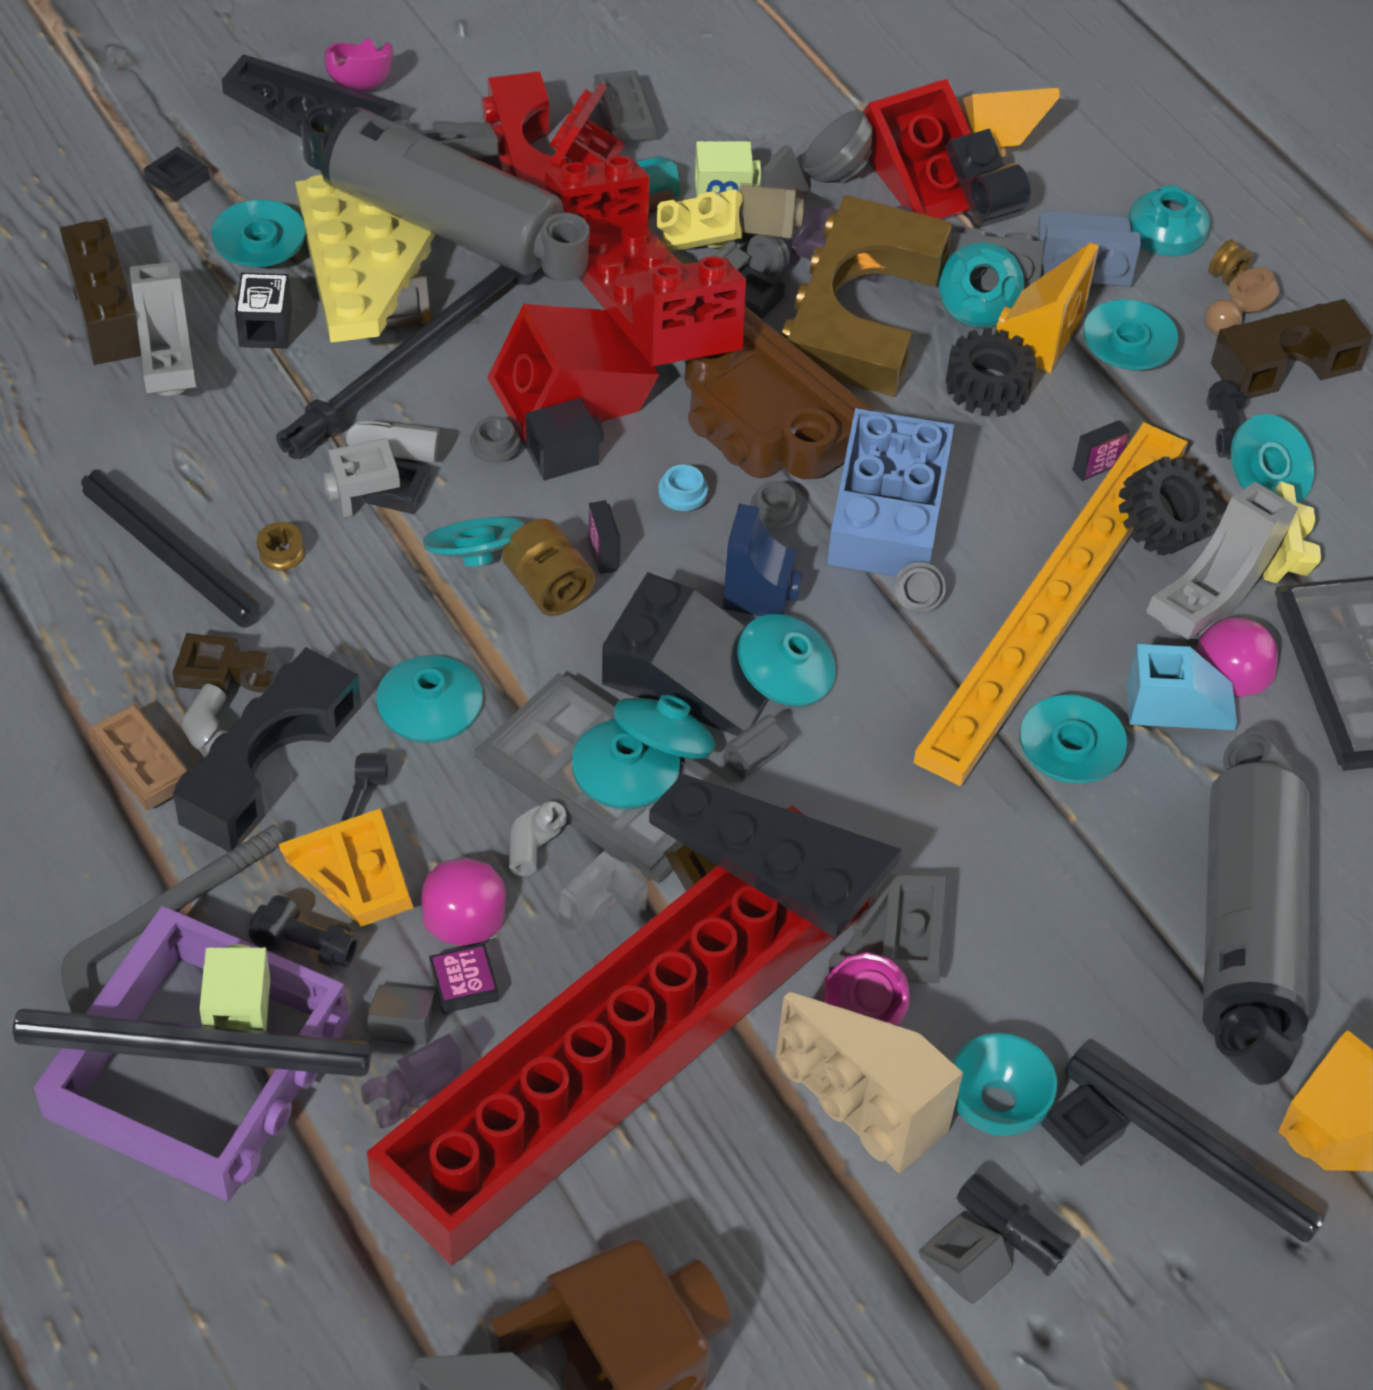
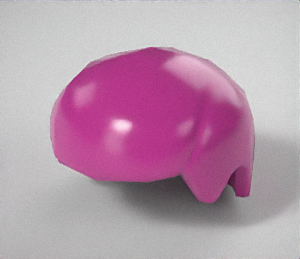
M366 38L358 46L351 43H333L325 50V69L334 82L358 91L374 90L388 79L393 58V47L391 43L386 42L380 51L375 47L371 38Z
M1238 617L1224 618L1218 620L1200 636L1196 652L1233 683L1234 696L1243 697L1261 693L1275 681L1278 668L1277 646L1270 633L1258 622Z
M467 857L451 859L436 865L433 871L428 873L423 884L421 897L422 919L426 929L440 941L461 946L484 942L501 929L505 916L506 890L503 879L489 863Z
M865 952L845 957L825 977L823 1002L900 1026L909 1008L910 988L906 975L890 958Z

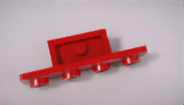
M599 82L593 93L586 88L584 89L550 143V146L557 150L550 161L551 164L558 167L564 157L572 162L591 164L603 162L610 156L620 154L625 142L588 119L606 90V85Z

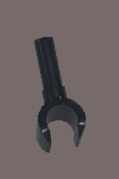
M361 753L357 756L355 760V783L341 818L342 821L358 815L365 795H367L368 785L386 786L388 778L386 754Z

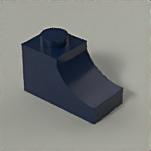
M745 504L738 505L728 540L723 609L756 616L768 614L784 615L788 601H798L803 572L794 570L796 549L786 548L773 539L766 531L760 519L759 507Z

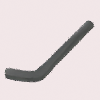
M272 824L264 829V831L256 834V836L227 852L119 921L73 947L64 957L61 967L62 984L71 1013L86 1014L95 1001L89 982V971L95 963L142 933L161 906L177 911L239 872L240 869L247 867V864L250 865L255 860L261 858L262 855H266L270 850L277 848L280 843L285 842L280 830Z

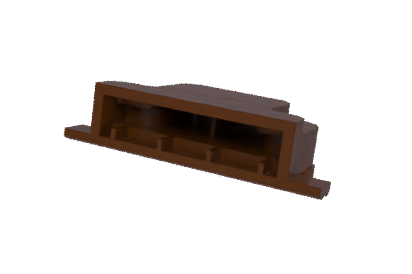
M746 306L744 312L743 350L685 360L684 380L686 386L691 390L690 412L688 414L691 428L698 436L705 437L718 448L731 464L738 465L752 477L768 478L784 468L789 474L800 479H816L845 462L855 408L874 411Z

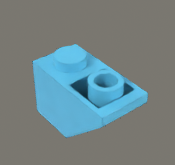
M1137 644L1126 683L1129 725L1235 731L1237 721L1233 683L1191 647Z

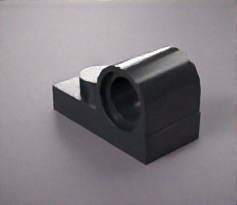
M990 128L951 139L946 144V152L977 228L1015 218L1023 211V208L1030 200L1031 194L1028 177L1024 169L1017 163L1005 166Z

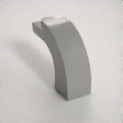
M1257 482L1252 483L1232 496L1221 522L1205 550L1186 573L1152 596L1146 613L1160 621L1166 630L1182 635L1186 639H1190L1197 633L1202 635L1206 629L1218 620L1228 618L1267 567L1284 538L1298 507Z

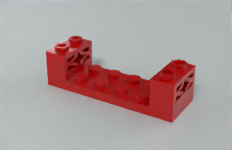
M615 155L606 158L603 162L591 164L570 162L564 164L559 169L545 171V190L555 194L562 201L564 213L578 215L589 225L588 268L579 277L580 281L652 366L743 350L746 278L726 257L709 256L700 259L699 262L685 265L679 262L648 227L649 175L632 157Z

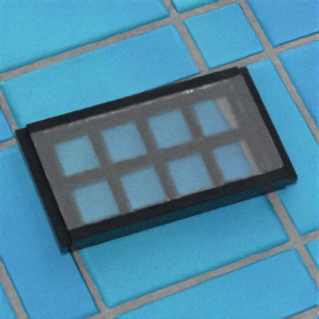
M1373 577L1276 587L1277 607L1338 766L1341 765L1343 771L1373 768Z

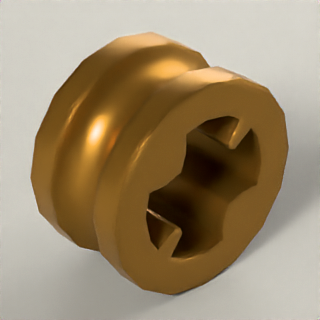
M1233 239L1222 244L1214 254L1208 268L1209 274L1215 278L1222 276V282L1227 286L1230 285L1236 276L1248 270L1253 259V252L1247 248L1239 250V243Z
M271 523L265 526L256 538L260 560L270 569L277 571L292 569L299 565L305 556L302 533L292 523ZM282 542L283 547L286 546V543H289L290 546L284 551H280L279 547H276L275 551L272 549V545Z

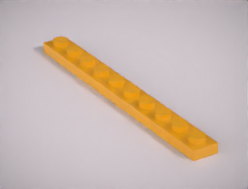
M1143 422L917 747L914 755V764L961 787L1133 532V526L1126 529L1122 522L1129 518L1128 513H1120L1119 504L1126 501L1119 497L1120 489L1125 487L1123 482L1136 471L1162 457L1170 456V461L1176 457L1182 459L1188 441Z

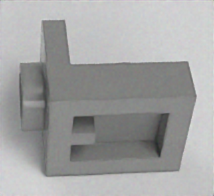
M387 438L328 450L330 471L322 472L324 488L329 502L337 500L342 518L353 516L351 497L400 487L399 472Z

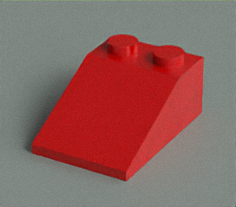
M948 78L868 103L863 113L872 124V143L870 147L872 153L868 158L869 162L904 210L942 220L969 212L970 208L945 146L951 139L971 134V131Z

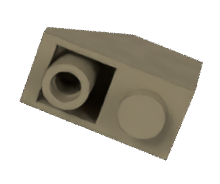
M740 183L739 192L743 194V202L739 210L742 232L792 238V228H802L804 198L795 197V187Z

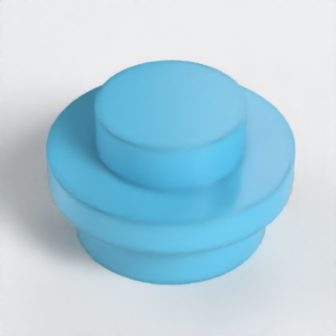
M684 464L676 465L668 469L661 478L658 486V495L662 503L673 510L691 511L705 503L708 496V484L697 468Z

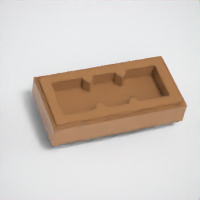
M135 703L88 728L90 741L146 811L173 797L178 780L185 772L189 771Z

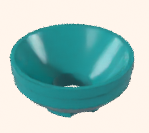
M1174 185L1162 186L1138 197L1132 204L1127 218L1130 221L1131 232H1140V246L1152 253L1163 256L1175 257L1194 253L1206 243L1210 231V216L1204 205L1193 194L1185 192L1179 186ZM1162 203H1172L1184 208L1172 210L1163 206Z
M987 242L972 243L954 252L946 261L940 274L938 284L939 296L946 311L957 322L973 328H990L997 325L1005 306L1013 307L1020 293L1024 290V276L1018 261L1005 248ZM977 267H988L996 273L998 283L992 291L979 292L972 287L970 274Z
M985 1034L970 1040L955 1055L952 1063L963 1072L955 1108L968 1124L978 1130L999 1136L1020 1135L1039 1125L1052 1108L1057 1093V1077L1054 1067L1047 1055L1028 1040L1012 1034ZM990 1088L1005 1089L1014 1098L1015 1106L1005 1112L993 1111L984 1104L981 1094Z

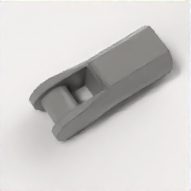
M361 420L350 428L346 440L348 446L387 438L394 458L435 462L438 454L440 429L396 423L391 425L390 423Z

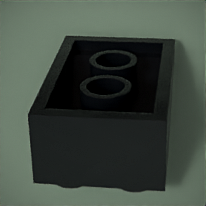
M647 572L603 643L602 685L636 698H649L659 701L661 695L677 697L690 706L688 714L699 722L738 736L755 724L768 700L747 680L738 661V640L746 627L695 589Z

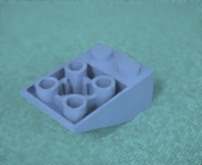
M855 408L830 533L827 565L897 577L898 573L910 563L918 561L930 563L954 424Z

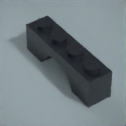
M307 647L292 662L285 663L279 669L270 687L260 697L253 698L247 704L242 717L228 733H223L214 740L207 756L193 771L185 772L178 780L173 796L179 825L227 852L239 846L265 817L261 784L254 776L260 763L270 753L290 743L298 741L330 743L361 708L358 674Z

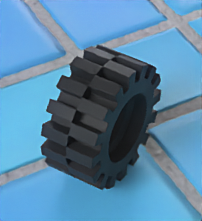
M984 328L982 336H979L976 330L969 331L967 339L964 336H960L956 341V345H952L945 382L947 383L946 390L948 394H954L953 401L958 406L966 402L965 410L973 413L976 407L981 408V416L989 417L990 410H996L997 417L1005 416L1007 407L1012 413L1019 410L1020 403L1025 405L1028 401L1036 368L1035 355L1031 356L1032 348L1029 344L1021 347L1022 338L1015 335L1011 340L1007 339L1008 331L1001 329L999 336L992 335V328ZM992 369L1004 375L990 376L977 370Z
M1169 456L1155 460L1126 478L1123 482L1125 487L1120 489L1119 497L1126 500L1119 504L1120 513H1128L1129 516L1128 519L1122 521L1125 528L1128 529L1133 526L1136 532L1132 538L1136 543L1145 539L1144 549L1149 552L1157 549L1158 555L1173 554L1204 538L1207 535L1206 531L1210 530L1214 524L1209 518L1215 515V507L1207 505V502L1214 499L1212 491H1203L1201 486L1206 484L1207 481L1203 475L1196 479L1193 476L1196 468L1191 464L1183 467V459L1176 457L1170 461ZM1160 494L1169 502L1174 518L1163 507Z

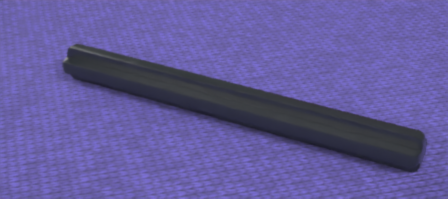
M26 1008L16 1012L13 1022L14 1040L16 1043L24 1045L363 1077L368 1074L372 1058L370 1043L360 1040Z

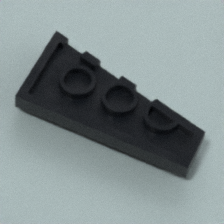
M242 54L222 78L223 94L301 138V116L307 109L319 104L337 106L345 113L351 108L362 107L393 122L401 119V104L245 54Z
M682 774L649 810V823L835 938H837L900 860V848L686 774Z

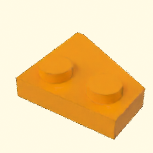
M381 808L279 844L286 863L360 927L414 908Z

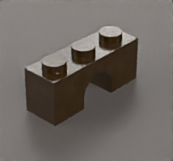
M107 218L60 227L67 269L76 301L78 300L84 331L93 364L98 365L141 356L135 314Z
M1341 299L1220 329L1211 365L1221 380L1234 381L1238 391L1243 392L1247 400L1278 392L1288 360H1296L1308 365L1320 381L1362 370L1373 336L1346 299Z

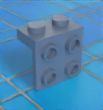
M1049 210L1040 213L1038 240L1044 241L1041 277L1087 244L1093 243L1099 245L1091 283L1131 286L1141 243L1140 232H1131L1129 219L1123 216Z

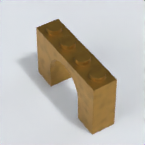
M844 195L838 212L830 211L824 229V238L827 240L824 247L817 246L814 250L809 270L810 274H813L809 284L802 282L795 302V310H798L795 320L787 319L782 336L839 382L896 397L909 362L912 332L859 318L848 312L838 302L835 294L851 279L873 273L888 274L936 287L950 250L952 222Z

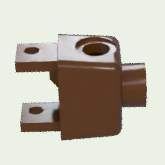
M634 1239L548 1275L546 1293L490 1321V1345L493 1353L512 1352L517 1356L556 1335L567 1356V1365L561 1377V1382L566 1390H705L710 1355L708 1339L730 1328L732 1322L724 1294L715 1277L704 1263L694 1259L666 1274L650 1247L644 1241Z

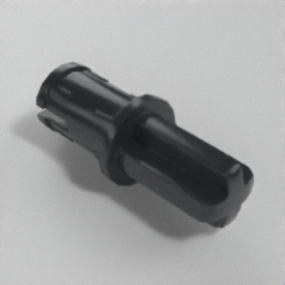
M981 1174L971 1176L958 1192L956 1198L959 1204L995 1233L1001 1235L1004 1243L1008 1242L1039 1267L1047 1277L1057 1268L1056 1264L1061 1263L1070 1251L1072 1245L1063 1241L1029 1213L1031 1207L1027 1203L1022 1207L1019 1206Z

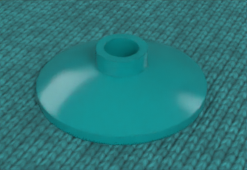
M264 199L248 200L237 203L220 213L212 225L211 237L215 250L226 260L246 267H267L284 262L299 251L305 240V225L298 212L286 204Z
M1119 299L1100 304L1088 314L1083 327L1085 343L1096 357L1112 366L1127 370H1146L1162 365L1173 356L1178 343V331L1171 318L1157 307L1137 300Z
M1273 414L1253 416L1238 427L1231 444V461L1236 478L1242 488L1245 489L1252 483L1257 482L1277 494L1276 487L1280 482H1284L1294 486L1296 502L1300 503L1303 501L1313 484L1314 462L1310 448L1299 430L1289 421Z
M486 517L461 521L430 532L424 537L423 545L424 549L431 553L448 557H462L465 566H480L494 560L493 552L510 543L512 534L521 528L524 523L519 519L511 517Z
M768 614L751 621L740 635L737 645L740 667L751 685L768 699L786 706L804 707L820 701L831 689L836 672L834 657L821 635L805 622L788 615Z
M424 655L407 659L390 669L379 684L376 700L377 709L382 721L397 735L417 742H440L460 735L473 725L482 709L483 693L477 676L463 663L449 657Z
M661 695L659 701L649 698H625L618 701L614 708V718L626 732L646 745L662 752L683 758L702 759L709 757L716 745L712 734L696 718L688 714L690 706L677 697Z
M1057 695L1041 700L1028 710L1020 727V745L1027 760L1044 775L1065 783L1087 784L1108 777L1122 763L1127 748L1126 732L1118 717L1103 704L1078 695Z
M615 719L604 721L587 730L576 743L572 754V773L579 788L592 800L617 809L642 808L657 802L678 779L680 772V757L662 752L639 741L626 732ZM621 752H630L631 754H622Z

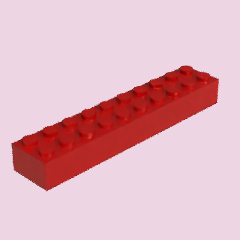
M791 805V806L787 809V810H790V811H793V812H796V813H799V814L804 815L802 812H800V811H799L797 808H795L793 805ZM716 866L367 1151L370 1186L453 1266L833 941L835 937L720 866ZM870 898L856 913V915L842 930V932L845 929H847L852 923H854L861 916L864 910L869 908Z

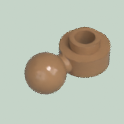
M1256 267L1236 276L1228 289L1231 299L1217 300L1207 308L1205 312L1206 327L1210 332L1218 335L1220 329L1241 324L1243 312L1259 313L1269 308L1279 294V286L1272 271L1265 267Z

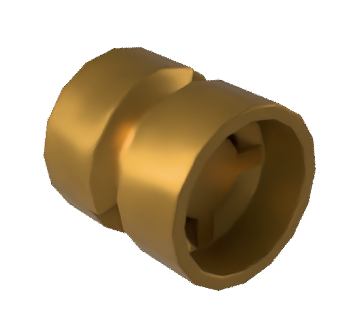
M546 518L537 519L523 525L512 534L510 543L503 548V563L519 584L524 586L526 593L545 615H562L573 610L586 599L593 589L595 572L577 549L573 548L569 539L552 520Z

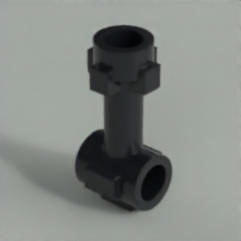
M1221 380L1209 388L1206 403L1209 410H1216L1218 418H1221L1224 428L1218 429L1216 433L1217 454L1220 458L1231 459L1233 436L1238 427L1243 423L1239 409L1244 408L1246 399L1244 393L1238 391L1234 381Z
M273 896L267 905H260L250 919L249 937L256 946L266 948V951H276L284 939L319 951L318 961L329 966L336 964L347 967L353 961L358 949L359 936L352 933L350 927L341 924L336 926L330 924L326 930L298 920L300 917L299 907L285 896Z

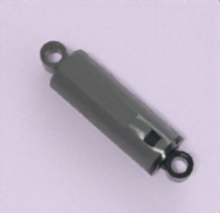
M319 104L310 107L301 116L303 158L307 165L321 171L324 182L329 186L522 275L532 274L541 267L544 273L553 279L570 281L579 278L586 272L589 253V225L578 215L564 213L563 203L555 194L362 107L351 108L345 113L337 106Z
M1252 730L1238 735L1230 742L1223 756V764L1226 771L1222 772L1211 786L1202 1021L1208 1032L1214 1035L1215 1044L1219 1051L1250 1082L1257 1085H1268L1281 1079L1291 1068L1295 1057L1292 1041L1297 1040L1307 1030L1309 1021L1310 792L1305 781L1297 775L1296 767L1265 732Z

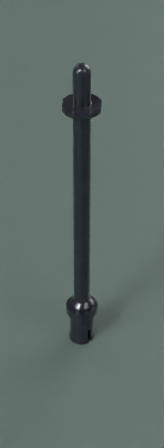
M500 265L329 401L315 399L306 405L305 413L277 433L276 440L279 447L286 453L293 446L294 449L289 452L288 456L297 459L323 436H333L340 428V417L509 282L527 284L531 281L533 273L522 275Z

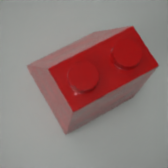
M523 304L487 378L522 442L526 443L525 413L581 397L590 415L596 414L600 422L622 417L641 410L646 398L655 385L659 373L605 310Z

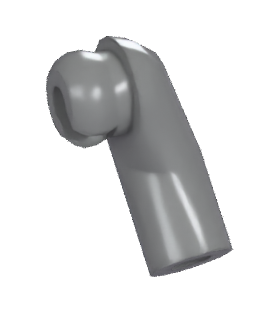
M212 684L203 685L184 716L182 724L183 731L190 743L197 750L203 748L207 754L214 740L219 735L228 733L226 730L218 727L219 722L216 719L217 713L226 700V695L220 688Z
M546 801L542 805L527 811L513 822L510 829L509 870L511 873L518 876H528L535 873L537 870V849L553 839L566 823V811L561 804L556 801Z

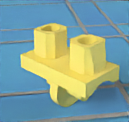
M736 189L721 193L711 191L701 193L697 198L678 202L673 199L660 202L657 208V226L663 231V244L670 252L704 245L715 249L722 247L726 241L742 238L739 210L743 202V194Z
M1280 482L1276 487L1277 495L1295 505L1298 509L1279 547L1263 571L1264 580L1276 584L1288 571L1308 576L1321 560L1319 545L1302 540L1313 529L1315 523L1314 508L1297 503L1294 486L1284 482Z

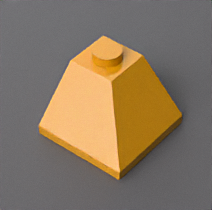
M1059 88L972 94L957 101L971 133L990 128L1003 158L1006 157V149L1020 146L1058 100L1060 91Z
M1087 244L1025 288L1012 308L1004 307L996 326V333L999 334L1000 329L1008 331L1007 339L1011 340L1017 335L1023 339L1021 347L1029 344L1032 348L1031 356L1035 355L1036 358L1035 367L1048 373L1053 371L1083 318L1099 245Z
M1348 1030L1338 1039L1292 1100L1278 1131L1287 1139L1295 1152L1305 1158L1312 1159L1324 1170L1373 1172V1050Z

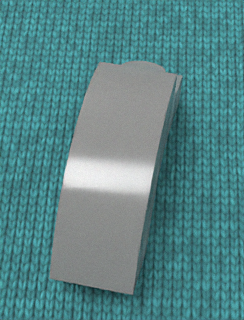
M178 261L129 267L146 393L157 392L159 395L173 396L183 393L186 388L196 387Z

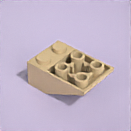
M789 992L783 997L776 1059L780 1068L789 1079L796 1083L802 1082L818 1097L824 1111L837 1122L844 1121L860 1136L864 1148L873 1158L881 1162L886 1161L900 1174L949 1132L963 1072L920 1033L793 992Z

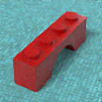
M541 72L489 77L488 96L481 97V107L484 123H492L491 127L497 136L498 153H501L498 156L499 170L545 190V171L559 169L564 164L569 163L568 158H563L559 166L556 167L550 163L553 156L542 153L531 146L535 141L549 135V98Z

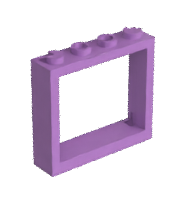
M161 906L86 1014L137 1019L178 959L204 969L206 948H225L233 944H243L252 948L259 947ZM266 951L271 979L269 998L310 1015L298 1035L341 1039L350 1019V1013L347 1012L344 984ZM61 1048L33 1088L43 1118L229 1202L240 1184L246 1185L251 1181L260 1164L262 1148L271 1135L278 1136L283 1131L290 1117L291 1103L301 1087L304 1089L309 1088L318 1073L276 1069L219 1158L83 1098L113 1053Z

